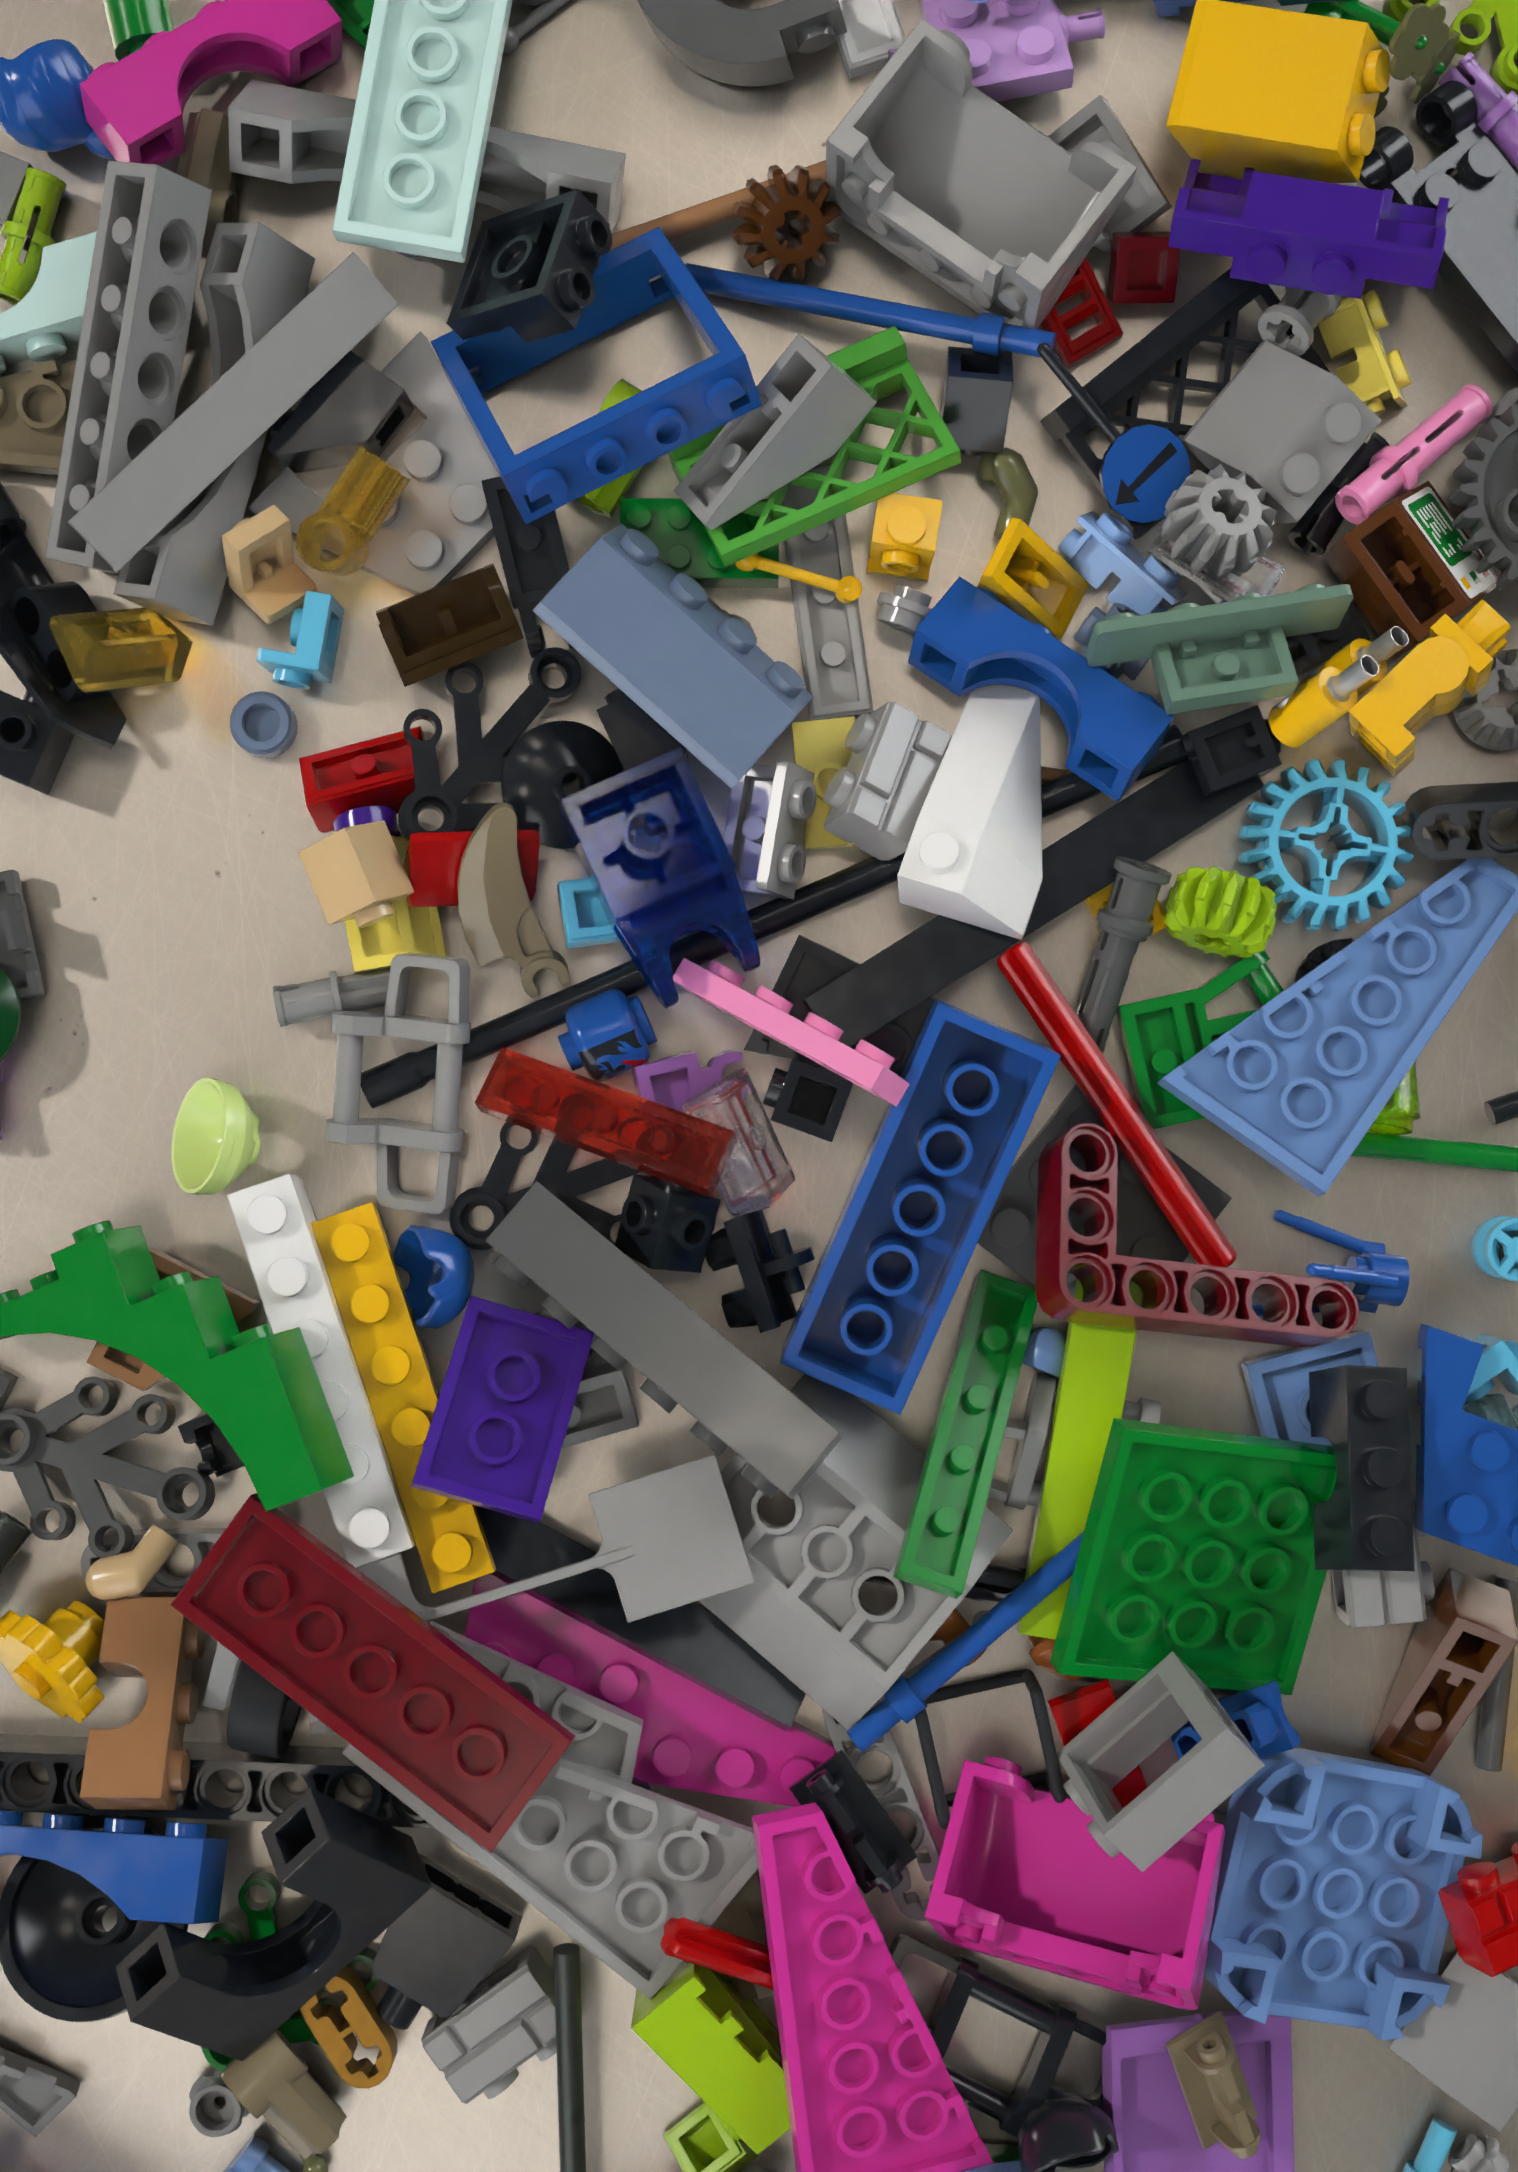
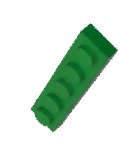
M982 1269L974 1278L893 1577L955 1599L963 1594L1038 1304L1035 1288Z

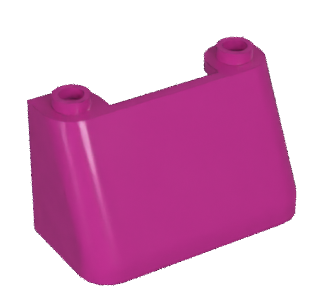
M990 1756L984 1758L983 1764L964 1760L925 1913V1918L940 1937L954 1945L985 1955L1168 2006L1187 2010L1198 2009L1225 1839L1224 1825L1214 1822L1215 1815L1210 1813L1142 1872L1122 1853L1118 1854L1115 1858H1111L1098 1845L1087 1829V1825L1093 1820V1817L1083 1813L1069 1797H1066L1064 1802L1057 1803L1054 1801L1051 1793L1034 1789L1028 1780L1021 1777L1022 1767L1018 1764Z

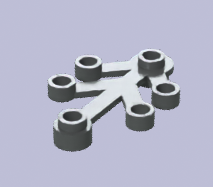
M99 1377L84 1378L76 1385L74 1392L36 1413L21 1408H8L0 1411V1471L13 1472L31 1512L30 1527L35 1536L43 1540H62L72 1533L76 1524V1515L72 1507L67 1503L54 1500L40 1462L62 1470L90 1532L88 1536L89 1548L99 1558L129 1552L133 1546L134 1534L132 1528L126 1522L115 1519L98 1480L156 1498L160 1510L167 1517L175 1520H196L210 1510L215 1499V1487L212 1479L200 1473L198 1469L178 1467L170 1470L168 1473H164L106 1455L143 1433L161 1434L169 1430L175 1421L176 1410L168 1398L154 1394L143 1395L135 1401L131 1410L72 1443L48 1436L84 1414L97 1417L109 1414L115 1408L118 1401L117 1388L111 1381ZM99 1385L103 1390V1400L97 1407L92 1408L88 1403V1394L93 1387ZM158 1403L161 1407V1418L155 1425L150 1426L145 1419L146 1410L151 1404ZM20 1429L24 1434L23 1445L20 1450L14 1452L10 1447V1437L16 1430ZM193 1482L199 1489V1498L194 1505L189 1507L184 1503L182 1494L184 1488ZM56 1509L60 1514V1525L51 1533L46 1528L45 1519L51 1510ZM113 1527L119 1534V1542L112 1551H108L103 1544V1537L105 1532Z

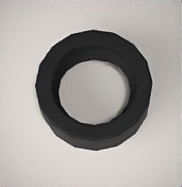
M242 1660L237 1672L229 1708L227 1744L232 1750L281 1758L287 1751L293 1737L302 1706Z

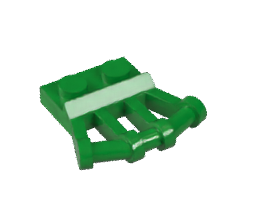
M1265 950L1254 953L1253 956L1248 958H1239L1196 989L1118 1006L1116 1013L1137 1105L1153 1129L1205 1118L1157 1083L1164 1076L1212 1043V1036L1226 1033L1257 1011L1252 1010L1208 1020L1204 1004L1242 978L1246 979L1263 1005L1284 991L1266 965L1270 958Z

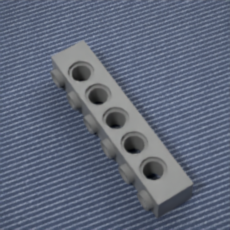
M108 160L45 554L47 559L118 575L120 570L116 572L77 533L68 521L174 422L212 190L159 165Z

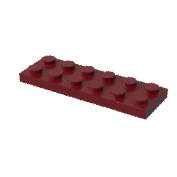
M257 1493L249 1496L170 1604L491 1853L575 1738L573 1733L281 1510L274 1508L265 1511Z

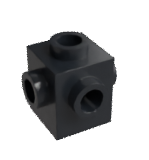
M662 1169L660 1177L634 1174L628 1197L622 1208L621 1223L615 1246L624 1254L650 1269L701 1273L710 1237L715 1228L716 1216L721 1200L699 1189V1179L682 1171Z

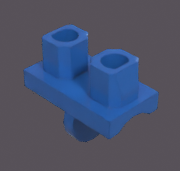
M1276 1680L1218 1699L1260 1759L1294 1749L1302 1744L1298 1733L1290 1725L1281 1703V1691ZM1190 1721L1171 1736L1179 1759L1202 1740Z

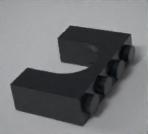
M309 1787L261 1832L280 1885L313 1898L314 1901L309 1908L294 1922L280 1931L255 1941L240 1944L216 1943L163 1922L115 1966L130 2022L243 2061L433 1887L412 1836Z

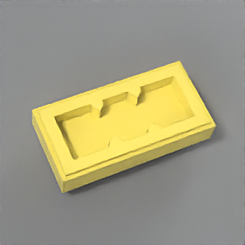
M855 716L791 723L795 764L815 774L813 783L816 789V805L812 816L807 819L803 841L805 851L857 846L855 843H848L831 834L824 827L831 807L824 802V795L837 771L841 768L846 769L852 751L845 747V741L855 722Z

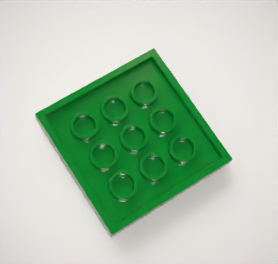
M1114 1418L1050 1660L1057 1672L1062 1675L1139 1681L1173 1651L1209 1688L1243 1691L1276 1680L1281 1694L1292 1695L1327 1570H1315L1313 1503L1325 1502L1333 1493L1337 1475L1336 1457L1333 1447Z

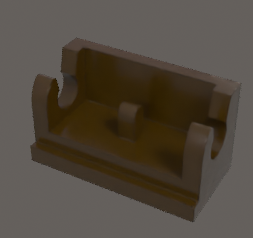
M493 563L376 611V616L380 623V631L404 687L524 638Z

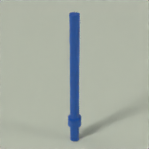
M690 263L685 264L705 294L877 327L890 328L896 326L898 331L971 344L973 352L998 357L1003 350L1041 358L1037 352V347L1043 342L1047 343L1053 351L1055 348L1056 333L1008 324L1007 316L980 312L978 318Z
M1084 1531L909 1679L903 1675L897 1679L884 1694L885 1699L847 1730V1734L854 1744L864 1752L901 1720L908 1724L928 1707L924 1700L1073 1576Z

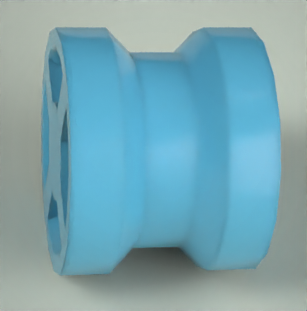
M1496 1216L1485 1220L1477 1227L1471 1240V1253L1475 1264L1484 1273L1494 1278L1518 1281V1218ZM1498 1242L1501 1245H1503V1252L1505 1255L1503 1259H1499L1501 1257L1500 1245L1498 1244Z

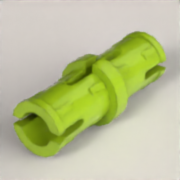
M29 167L24 175L25 181L19 195L12 221H4L1 236L6 239L0 258V299L14 305L19 303L34 285L41 266L43 247L55 244L54 239L50 235L62 193L65 192L67 186L58 177ZM36 213L35 227L24 263L21 264L19 263L20 253L32 214Z

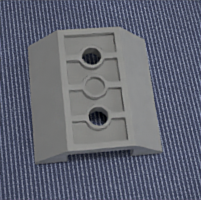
M804 1374L790 1392L840 1433L842 1439L793 1497L796 1506L795 1516L792 1522L784 1526H773L767 1523L761 1516L759 1503L763 1493L740 1474L748 1462L736 1453L722 1470L721 1474L755 1583L699 1601L848 1730L894 1684L971 1590L1013 1529L985 1506L964 1591L957 1599L894 1578L895 1567L926 1455L853 1394ZM884 1576L890 1579L896 1586L898 1598L896 1604L886 1612H873L862 1603L860 1587L869 1577Z

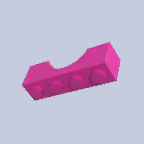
M217 0L210 2L197 13L195 18L170 32L161 31L154 34L144 43L141 49L116 63L108 62L100 65L89 75L87 80L81 82L79 85L86 122L116 161L161 166L186 151L182 114L189 97L202 83L223 73L248 71L266 75L285 86L294 87L342 59V19L327 0Z

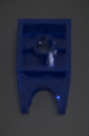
M681 747L560 799V816L612 930L664 1008L667 1009L675 1005L679 1000L673 983L669 951L674 941L686 933L701 931L714 935L737 959L745 972L760 967L758 946L735 872L736 866ZM644 829L649 837L659 834L662 841L658 842L656 851L646 852L643 848H635L633 846L636 837L635 831Z

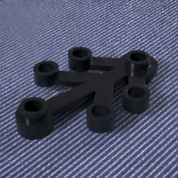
M552 647L538 653L529 669L528 680L530 685L483 739L479 707V695L484 684L482 672L476 665L470 662H465L448 669L444 680V689L447 696L453 701L458 768L442 786L440 784L435 747L442 734L440 718L428 709L414 710L406 717L403 725V737L412 750L415 790L403 800L398 813V824L402 835L408 842L410 834L460 832L461 830L475 829L491 807L498 804L462 802L478 784L501 783L503 766L507 756L503 755L549 702L560 703L569 699L574 694L581 680V667L571 652L563 648ZM549 668L559 670L564 676V685L556 689L546 686L542 680V672ZM458 673H467L474 678L476 687L469 693L458 692L453 687L452 678ZM416 720H427L433 725L435 733L429 740H418L411 733V724ZM572 773L568 777H564L561 784L562 788L571 785L577 776ZM425 809L438 811L443 820L441 827L434 831L422 828L418 822L420 812Z
M582 1095L571 1096L561 1105L559 1111L561 1123L533 1184L538 1181L615 1245L611 1230L616 1222L621 1221V1214L613 1215L576 1198V1196L643 1171L650 1176L660 1177L662 1169L678 1170L685 1159L684 1141L676 1131L668 1127L662 1126L650 1130L647 1129L637 1138L634 1148L566 1173L584 1133L594 1128L599 1118L598 1107L592 1099ZM576 1102L585 1103L591 1112L590 1120L582 1127L571 1124L567 1116L568 1109ZM512 1118L502 1126L500 1131L501 1146L482 1187L470 1188L461 1193L450 1210L449 1221L453 1234L471 1249L487 1250L493 1248L485 1240L532 1187L530 1186L507 1195L522 1155L531 1153L537 1147L540 1140L538 1127L527 1118ZM517 1124L525 1125L531 1132V1141L523 1149L512 1146L508 1138L510 1129ZM664 1139L672 1146L673 1154L667 1163L657 1164L649 1157L648 1149L653 1141ZM477 1206L488 1207L494 1215L493 1224L487 1230L478 1229L472 1223L471 1215Z

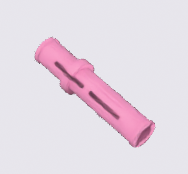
M1465 385L1451 400L1429 418L1421 422L1417 428L1395 446H1385L1371 457L1369 468L1336 493L1335 503L1341 515L1347 521L1359 525L1371 517L1375 511L1391 498L1400 497L1411 491L1416 486L1418 476L1442 455L1446 454L1477 425L1482 424L1491 416L1492 403L1486 392L1478 386ZM1442 429H1445V431H1443V432H1442L1439 436H1437L1433 441H1431L1430 443H1427V442H1428L1433 436H1435L1439 431H1441ZM1418 451L1414 457H1411L1414 452ZM1399 465H1402V466H1401L1395 473H1393L1389 478H1387L1386 480H1383V479H1384L1389 473H1391L1396 467H1398Z

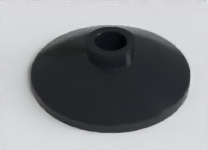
M553 721L532 728L513 745L503 766L501 776L503 802L513 806L517 815V828L519 830L539 831L540 844L547 847L572 849L594 842L603 836L614 824L621 811L625 797L624 769L614 747L601 733L582 723ZM570 772L575 774L580 782L579 791L573 797L567 796L563 792L561 785L564 776Z

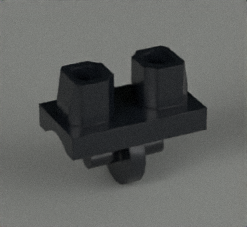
M762 1208L746 1212L723 1222L725 1228L711 1235L705 1258L713 1272L736 1264L738 1265L745 1287L722 1295L721 1306L728 1326L730 1328H740L758 1325L760 1333L780 1327L781 1323L794 1318L797 1314L790 1294L806 1289L798 1266L815 1259L812 1248L806 1247L793 1251L786 1228L770 1233Z

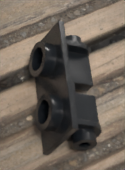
M843 1750L837 1752L789 1787L800 1805L816 1802L823 1811L856 1879L855 1882L864 1894H867L877 1886L882 1893H887L900 1884L903 1876L899 1870L917 1858V1854Z

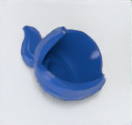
M52 39L28 48L14 59L0 57V127L5 133L19 144L36 151L59 152L83 144L92 153L104 159H115L86 122L79 84L87 80L94 69L74 44L63 39Z

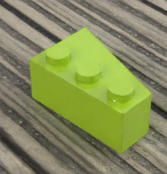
M683 1960L651 2000L636 1989L631 2029L716 2113L721 2125L734 2140L739 2141L742 2139L758 2155L791 2128L779 2031L752 1998L744 2000L735 1977Z

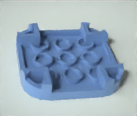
M1302 1748L1291 1749L1261 1758L1265 1766L1232 1794L1224 1821L1225 1839L1204 1976L1242 2015L1266 2024L1268 2015L1364 2028L1369 2030L1379 2040L1403 2039L1400 2028L1415 2021L1431 2003L1442 2008L1451 1987L1448 1982L1437 1975L1449 1926L1438 1891H1440V1888L1459 1880L1457 1872L1463 1867L1465 1856L1481 1859L1483 1834L1473 1828L1467 1806L1459 1798L1461 1794L1434 1777L1416 1769Z

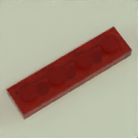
M501 1047L475 1101L476 1106L482 1113L709 1197L713 1196L737 1142V1137L733 1130Z

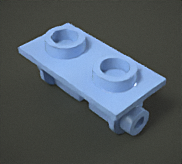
M1092 511L1079 516L1076 521L1086 529V532L1082 535L1074 528L1058 547L1066 555L1064 560L1096 590L1102 586L1112 572L1117 575L1121 581L1106 599L1112 604H1123L1140 615L1168 611L1161 604L1164 600L1174 605L1188 594L1177 585L1181 579L1178 571L1154 553L1149 558L1144 556L1129 542L1134 536L1131 530L1109 512H1104L1099 516Z

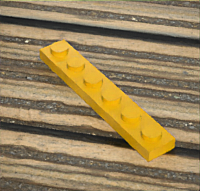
M370 1202L312 1222V1229L432 1594L495 1572L497 1569L476 1506L411 1487L439 1394L376 1204Z

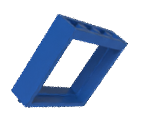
M660 227L600 256V263L592 278L595 285L594 301L590 306L583 308L582 317L574 330L526 343L511 326L498 332H489L463 340L453 330L431 341L455 393L525 524L762 406L745 353ZM658 275H661L660 278L649 283L650 279ZM673 297L676 298L713 356L514 455L481 394ZM478 367L477 370L469 373V370Z

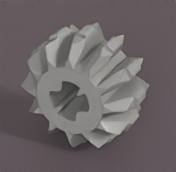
M1221 464L1215 469L1210 470L1208 474L1197 469L1185 479L1178 490L1173 491L1165 505L1166 510L1163 514L1166 516V520L1162 524L1163 530L1160 536L1174 542L1171 548L1170 559L1186 558L1191 562V576L1205 568L1216 583L1222 578H1226L1229 573L1240 577L1243 573L1248 572L1256 563L1258 557H1262L1265 554L1274 536L1270 528L1274 524L1277 510L1262 504L1265 500L1267 488L1251 489L1246 484V471L1234 478H1230Z

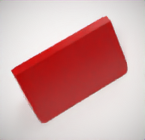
M421 726L410 729L416 739L425 741ZM403 731L299 758L306 806L318 831L321 833L334 831L333 821L336 817L355 808L387 806L398 814L405 797L415 790L412 750L404 740Z
M517 830V850L520 869L530 901L532 902L536 892L540 835L539 831ZM473 831L420 832L410 834L403 863L414 893L407 896V902L410 906H458L457 879L460 862Z

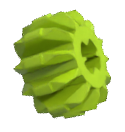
M1198 866L1188 868L1186 873L1177 875L1174 887H1171L1165 904L1167 911L1164 919L1168 926L1167 932L1173 938L1182 940L1186 947H1196L1203 950L1205 954H1220L1226 959L1232 957V955L1241 958L1251 957L1254 953L1264 951L1268 938L1272 937L1277 920L1274 917L1277 903L1274 902L1275 893L1269 887L1260 885V881L1256 877L1239 875L1237 870L1229 872L1221 870L1216 866L1209 867L1208 870Z

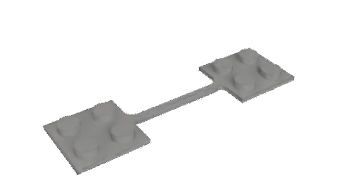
M716 1454L590 1493L589 1497L602 1538L600 1550L593 1557L436 1607L421 1605L413 1596L401 1553L356 1567L429 1624L434 1619L595 1568L609 1572L614 1578L628 1623L755 1583ZM307 1711L310 1723L318 1721L315 1716Z

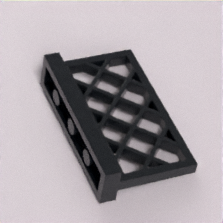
M1229 268L1086 383L1083 388L1114 426L1124 427V431L1130 427L1152 424L1167 428L1177 437L1179 435H1186L1192 428V425L1180 424L1184 390L1214 393L1217 397L1230 381L1234 350L1253 353L1261 342L1235 339L1238 314L1253 299L1263 312L1270 306L1278 305L1280 300L1269 284L1229 278L1231 268ZM1225 323L1223 337L1210 335ZM1293 325L1286 332L1289 336L1292 334ZM1196 345L1222 348L1218 382L1186 378L1189 352ZM1312 345L1303 355L1298 356L1330 372ZM1176 362L1175 376L1161 375L1162 372ZM1147 384L1173 388L1169 422L1137 418L1140 390ZM1070 396L1040 420V422L1054 441L1061 438L1102 494L1099 476L1102 459L1096 457L1083 439V436L1092 430L1096 424L1075 398ZM1127 401L1126 416L1111 414ZM1205 467L1201 471L1208 474L1210 470ZM1116 513L1119 519L1131 530L1135 540L1143 536L1162 520L1139 523L1123 519Z

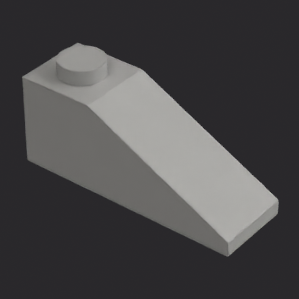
M799 333L756 386L762 406L728 422L674 490L699 520L711 530L833 456L877 403L844 369Z

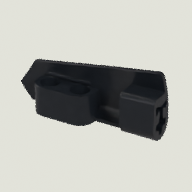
M0 482V654L50 721L86 740L111 750L127 720L113 697L125 676V661L122 650L88 594L79 584L73 581L54 583L24 534L26 523Z

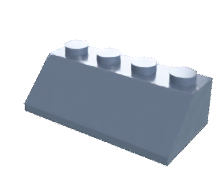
M621 523L601 536L545 595L533 612L726 785L733 789L810 702L813 696L804 689L803 679L792 667L781 661L774 662L756 645V638L747 626L735 618H726L707 601L708 595L696 580L683 573L677 574L658 557V548L646 535L635 529H627Z

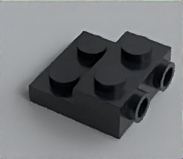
M579 189L482 221L446 324L463 340L489 332H498L511 326L526 343L557 334L561 335L576 329L577 323L582 317L583 308L590 306L595 298V285L592 278L600 263V256L607 254L612 247L610 224Z

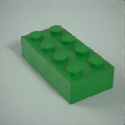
M620 498V524L622 523L627 529H635L646 535L658 548V557L677 574L683 573L692 577L704 588H778L779 575L759 569L749 572L741 571L736 567L735 563L724 567L703 523L682 499ZM739 513L729 519L723 528L728 541L754 530L759 517ZM779 543L758 552V556L779 562Z

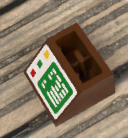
M1429 480L1396 498L1349 531L1322 556L1340 582L1350 585L1354 596L1353 600L1379 636L1394 626H1398L1406 632L1408 644L1393 655L1395 659L1429 636L1430 627L1444 614L1453 619L1494 590L1498 580L1492 568L1480 574L1476 571L1479 562L1483 559L1479 550L1462 552L1461 547L1469 539V536L1464 529L1452 528L1451 522L1456 518Z

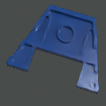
M1421 1323L1418 1332V1348L1422 1349L1421 1380H1417V1405L1421 1406L1420 1444L1416 1445L1415 1528L1428 1535L1518 1566V1430L1463 1410L1485 1345Z

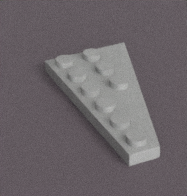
M347 1742L342 1751L344 1756L650 2000L683 1961L666 1955L661 1949L660 1942L664 1935L663 1926L666 1921L673 1917L677 1919L684 1917L711 1927L758 1869L753 1828L563 1758L558 1760L491 1853Z

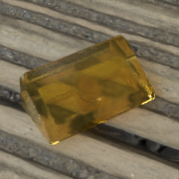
M147 608L52 616L49 623L74 682L85 693L176 682L182 676L193 643L187 635L167 618Z

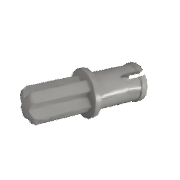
M390 968L340 977L337 976L336 971H330L329 978L299 984L274 986L273 996L280 1027L307 1020L332 1017V1012L360 1011L385 1006Z

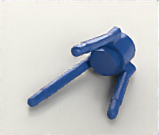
M1283 1210L1274 1212L1273 1216L1277 1222L1359 1254V1256L1352 1255L1348 1259L1346 1267L1310 1263L1306 1268V1272L1311 1276L1344 1281V1285L1356 1297L1359 1311L1375 1313L1379 1304L1400 1306L1403 1303L1408 1291L1410 1278L1409 1264L1405 1257L1386 1254L1384 1243L1364 1241ZM1312 1302V1313H1321L1318 1306ZM1252 1304L1258 1317L1263 1316L1262 1304Z

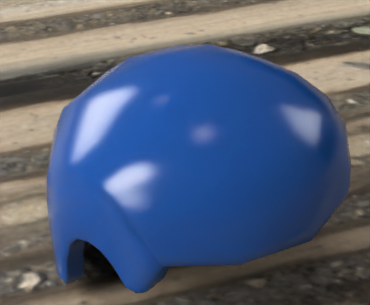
M410 1225L400 1235L393 1257L395 1264L408 1272L410 1276L409 1286L404 1291L410 1309L414 1311V1322L424 1328L438 1329L450 1323L465 1308L473 1288L474 1261L469 1248L455 1235L440 1229Z

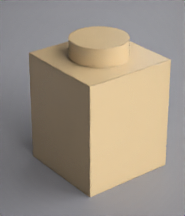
M384 820L345 827L298 852L328 925L355 919L358 928L376 924L395 914L391 904L414 893Z

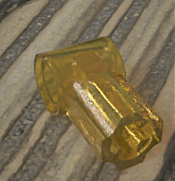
M359 445L318 512L308 516L300 524L296 534V548L300 558L309 567L335 576H348L357 572L366 562L369 554V543L410 479L383 459ZM339 528L345 538V547L337 559L328 562L322 554L321 542L329 530Z

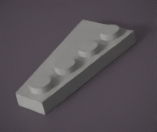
M431 1621V1626L575 1735V1738L560 1758L632 1784L644 1719Z

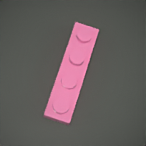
M683 958L671 979L708 1004L896 1107L909 1086L908 1082L889 1070L895 1060L889 1054L860 1039L855 1049L850 1048L839 1042L844 1032L843 1030L811 1012L808 1013L804 1022L789 1015L793 1004L761 985L755 995L750 994L740 988L745 980L744 977L715 960H711L707 969H704Z

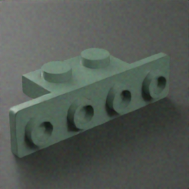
M1315 583L1303 586L1294 592L1270 596L1249 593L1224 603L1200 606L1197 603H1184L1165 612L1138 616L1130 612L1119 613L1094 625L1085 654L1090 667L1151 658L1166 715L1293 695L1299 680L1285 637L1338 628L1354 596L1349 584L1327 587L1324 584Z

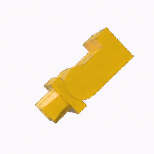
M1481 600L1457 624L1447 614H1444L1430 627L1429 638L1417 645L1348 711L1350 734L1396 777L1414 760L1416 743L1414 735L1433 717L1447 715L1456 709L1463 699L1465 689L1474 697L1488 684L1493 658L1507 645V640L1504 637L1510 632L1511 626L1484 600Z

